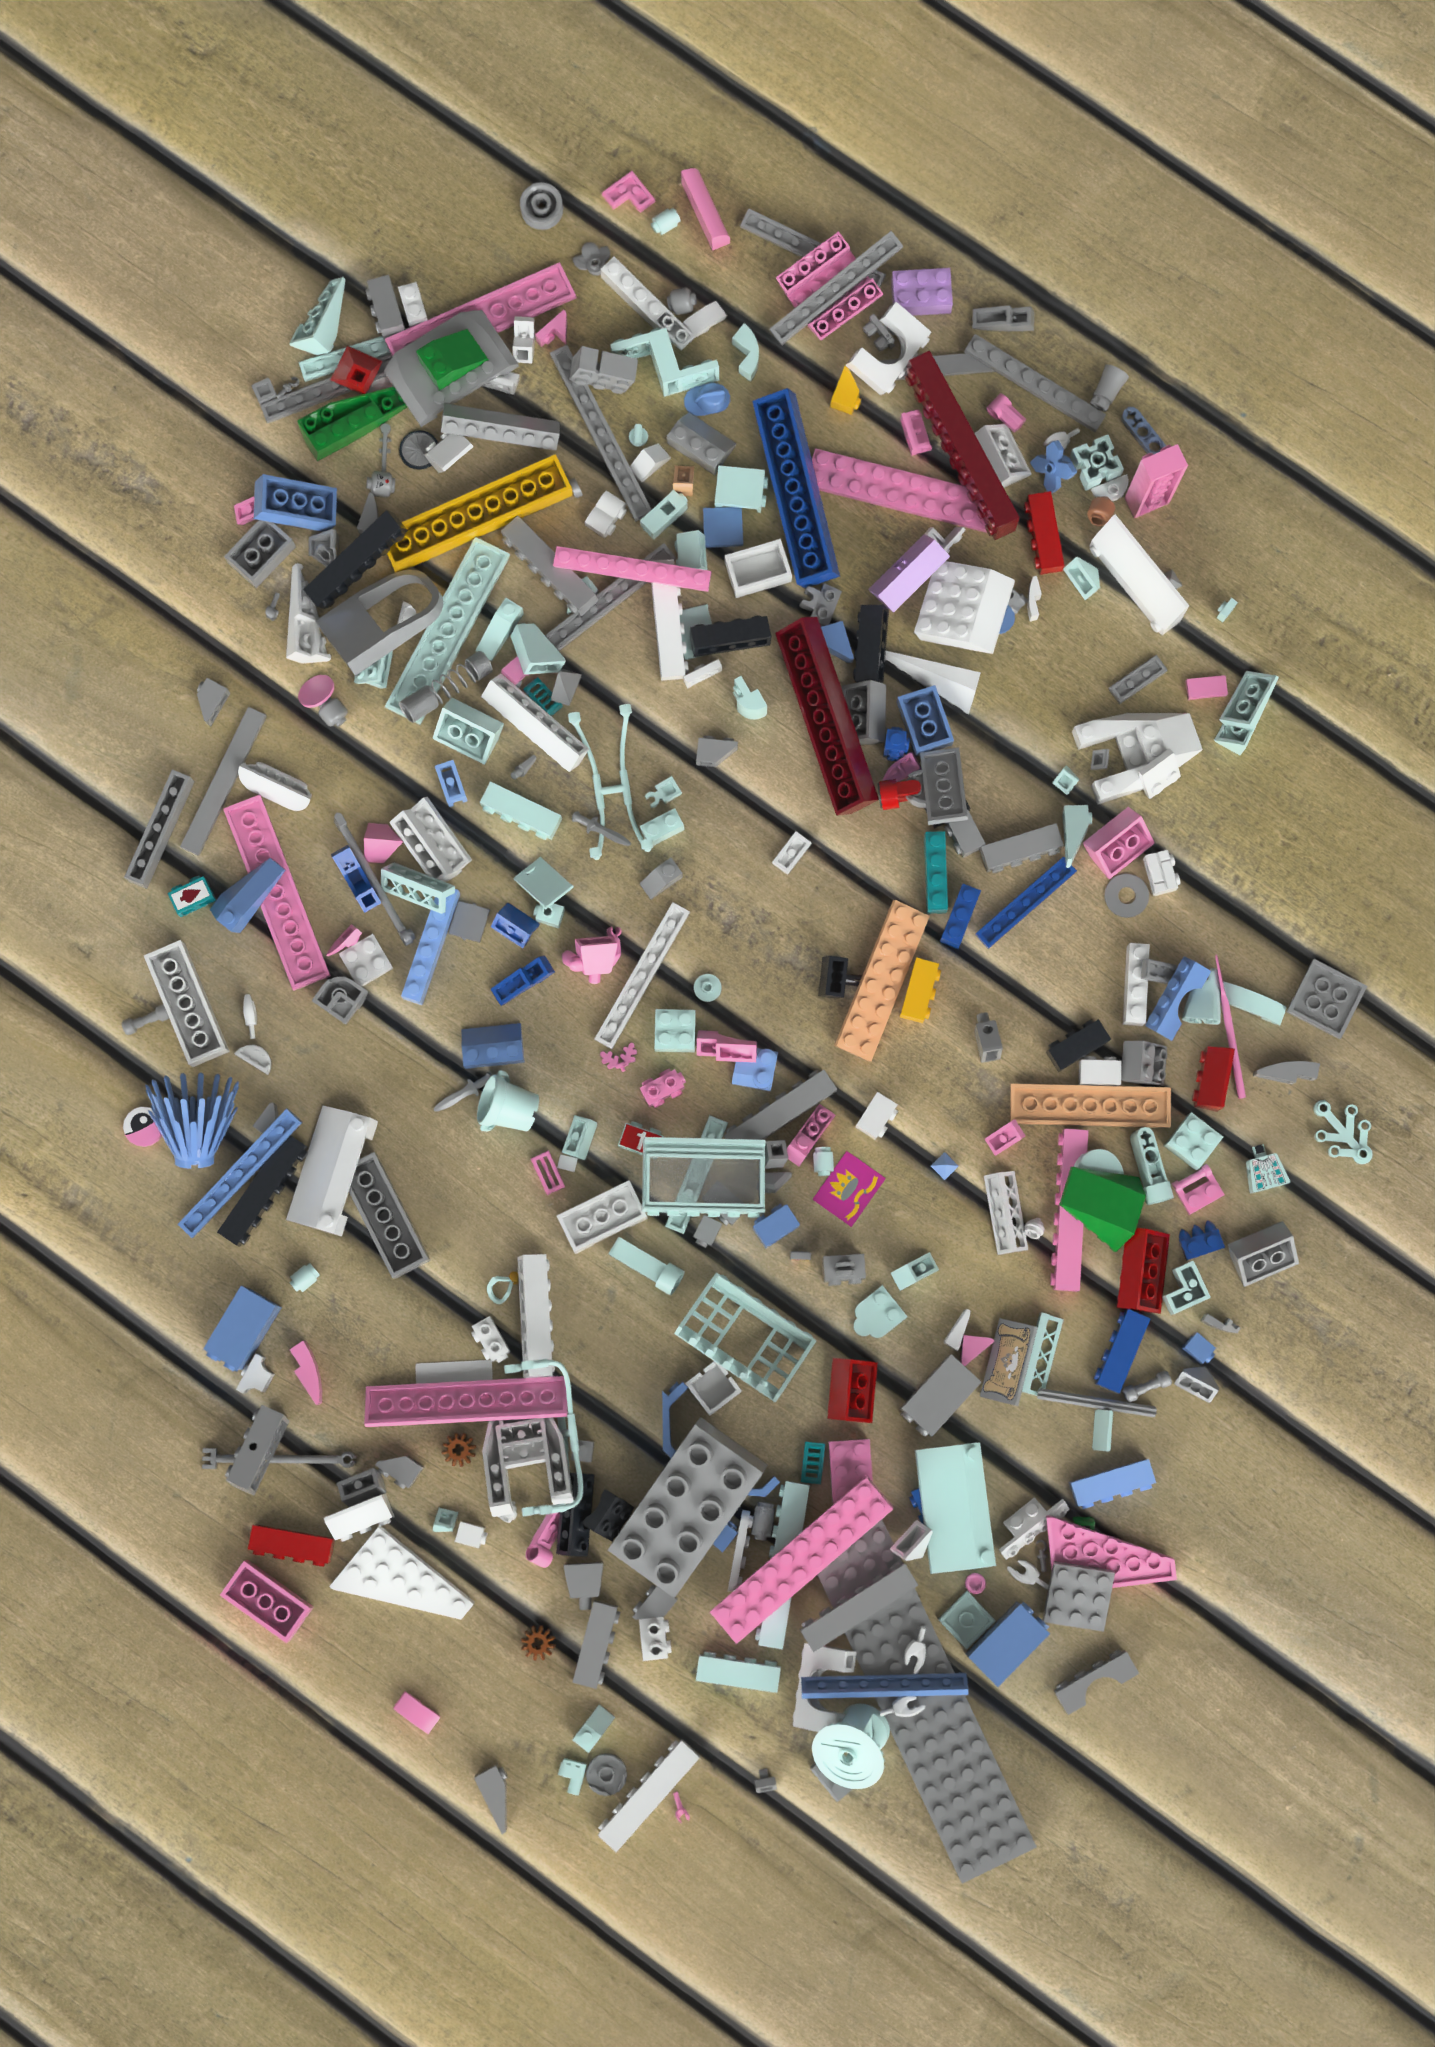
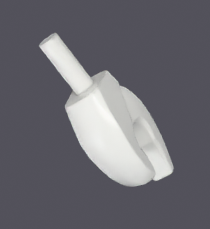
M1077 428L1068 434L1065 431L1056 432L1045 440L1044 446L1059 440L1065 449L1070 443V438L1078 434L1080 430Z
M246 994L243 1006L245 1025L249 1026L250 1039H255L254 1025H257V1012L250 994Z
M1023 1560L1017 1561L1025 1567L1026 1572L1024 1574H1020L1010 1566L1007 1567L1009 1573L1016 1580L1030 1585H1034L1036 1582L1048 1590L1049 1585L1038 1578L1040 1573L1033 1564Z
M921 1627L918 1639H913L906 1647L904 1653V1663L906 1665L909 1663L912 1655L918 1657L913 1671L914 1674L919 1672L926 1658L925 1643L922 1642L926 1628Z
M900 1696L892 1702V1708L879 1711L880 1716L894 1712L895 1716L910 1717L924 1710L926 1706L920 1705L908 1708L907 1703L915 1700L917 1696Z

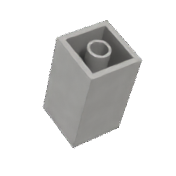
M950 1354L899 1408L903 1411L900 1415L911 1423L913 1421L918 1426L915 1429L926 1437L928 1435L932 1437L978 1387L981 1381Z

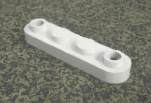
M742 1510L728 1586L729 1592L734 1591L742 1584L743 1577H739L740 1568L744 1569L746 1557L743 1556V1550L748 1548L750 1536H746L747 1528H752L754 1517L747 1510Z

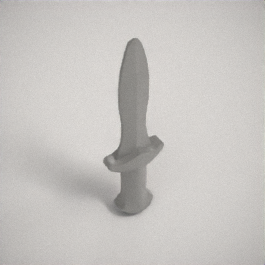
M579 811L572 814V821L587 826L588 834L590 831H595L616 843L626 846L631 845V842L621 834L597 822L598 817L590 820L582 816Z
M486 1072L484 1077L475 1082L467 1079L469 1083L463 1089L440 1101L434 1107V1111L449 1108L468 1095L476 1094L478 1096V1089L486 1084L492 1074Z

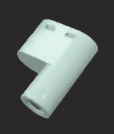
M567 1758L563 1759L558 1775L570 1778L567 1793L579 1795L587 1764Z

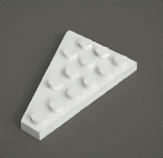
M380 1525L329 1586L333 1590L456 1619H462L475 1603Z

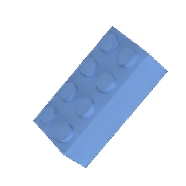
M265 474L255 481L254 519L322 532L331 530L336 526L337 488Z

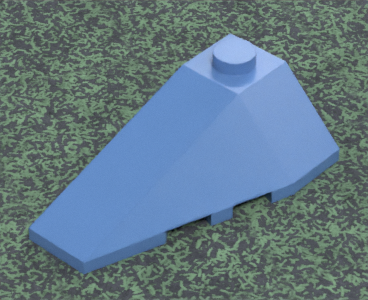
M269 858L221 893L210 911L215 919L228 930L241 933L286 870L272 858Z

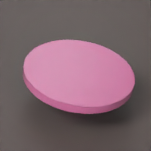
M318 675L306 681L298 694L300 703L308 708L323 704L334 691L333 680L327 675Z

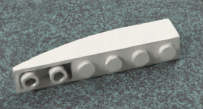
M615 256L600 269L601 278L654 329L666 328L670 342L681 351L695 338Z

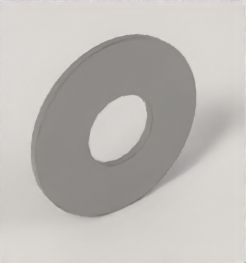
M1121 874L1114 877L1105 889V902L1108 908L1120 917L1130 918L1139 915L1146 908L1149 901V891L1145 882L1133 874ZM1124 887H1129L1135 892V900L1130 904H1124L1119 900L1118 893Z

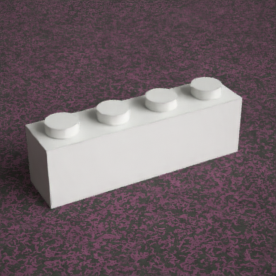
M1129 943L1126 947L1123 1025L1143 1026L1146 1023L1148 980L1141 979L1142 959H1149L1150 944Z

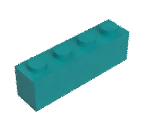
M945 831L925 832L926 914H946L948 911Z

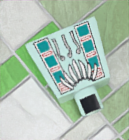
M1264 1144L1252 1147L1255 1159L1246 1161L1250 1194L1290 1183L1289 1177L1276 1153L1267 1155Z

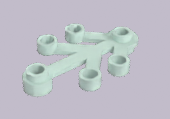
M1320 1100L1316 1102L1313 1107L1314 1113L1319 1117H1325L1339 1134L1319 1130L1314 1135L1317 1142L1333 1141L1347 1143L1352 1149H1340L1339 1146L1333 1145L1328 1148V1155L1332 1158L1338 1156L1352 1157L1358 1164L1368 1163L1373 1155L1371 1148L1367 1146L1368 1131L1371 1129V1123L1368 1120H1362L1358 1123V1129L1360 1130L1358 1143L1353 1138L1355 1115L1358 1113V1108L1355 1105L1346 1106L1344 1110L1346 1126L1344 1127L1330 1111L1331 1106L1327 1101ZM1320 1105L1326 1106L1325 1112L1320 1110ZM1349 1107L1354 1109V1114L1348 1112ZM1363 1122L1368 1126L1366 1130L1361 1127ZM1320 1132L1324 1134L1323 1140L1318 1138ZM1332 1148L1337 1149V1155L1331 1153ZM1361 1150L1366 1153L1364 1158L1359 1155Z

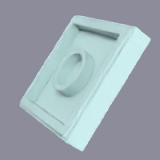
M967 1590L938 1618L966 1650L996 1621Z

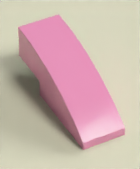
M302 1341L290 1349L300 1365L294 1372L314 1403L320 1405L322 1403V1385L318 1365L306 1341Z

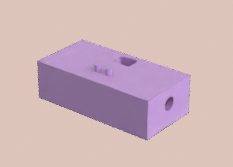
M923 534L868 590L881 604L894 612L950 556L935 539Z

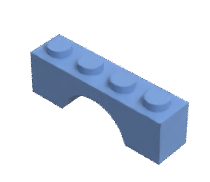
M1184 956L1145 1026L1172 1041L1182 1024L1178 1016V1007L1181 999L1193 989H1202L1211 971Z

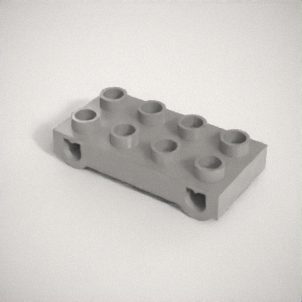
M700 1417L613 1541L608 1551L675 1598L768 1465Z

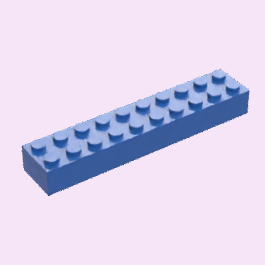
M786 388L753 400L796 583L806 588L840 577L796 394Z

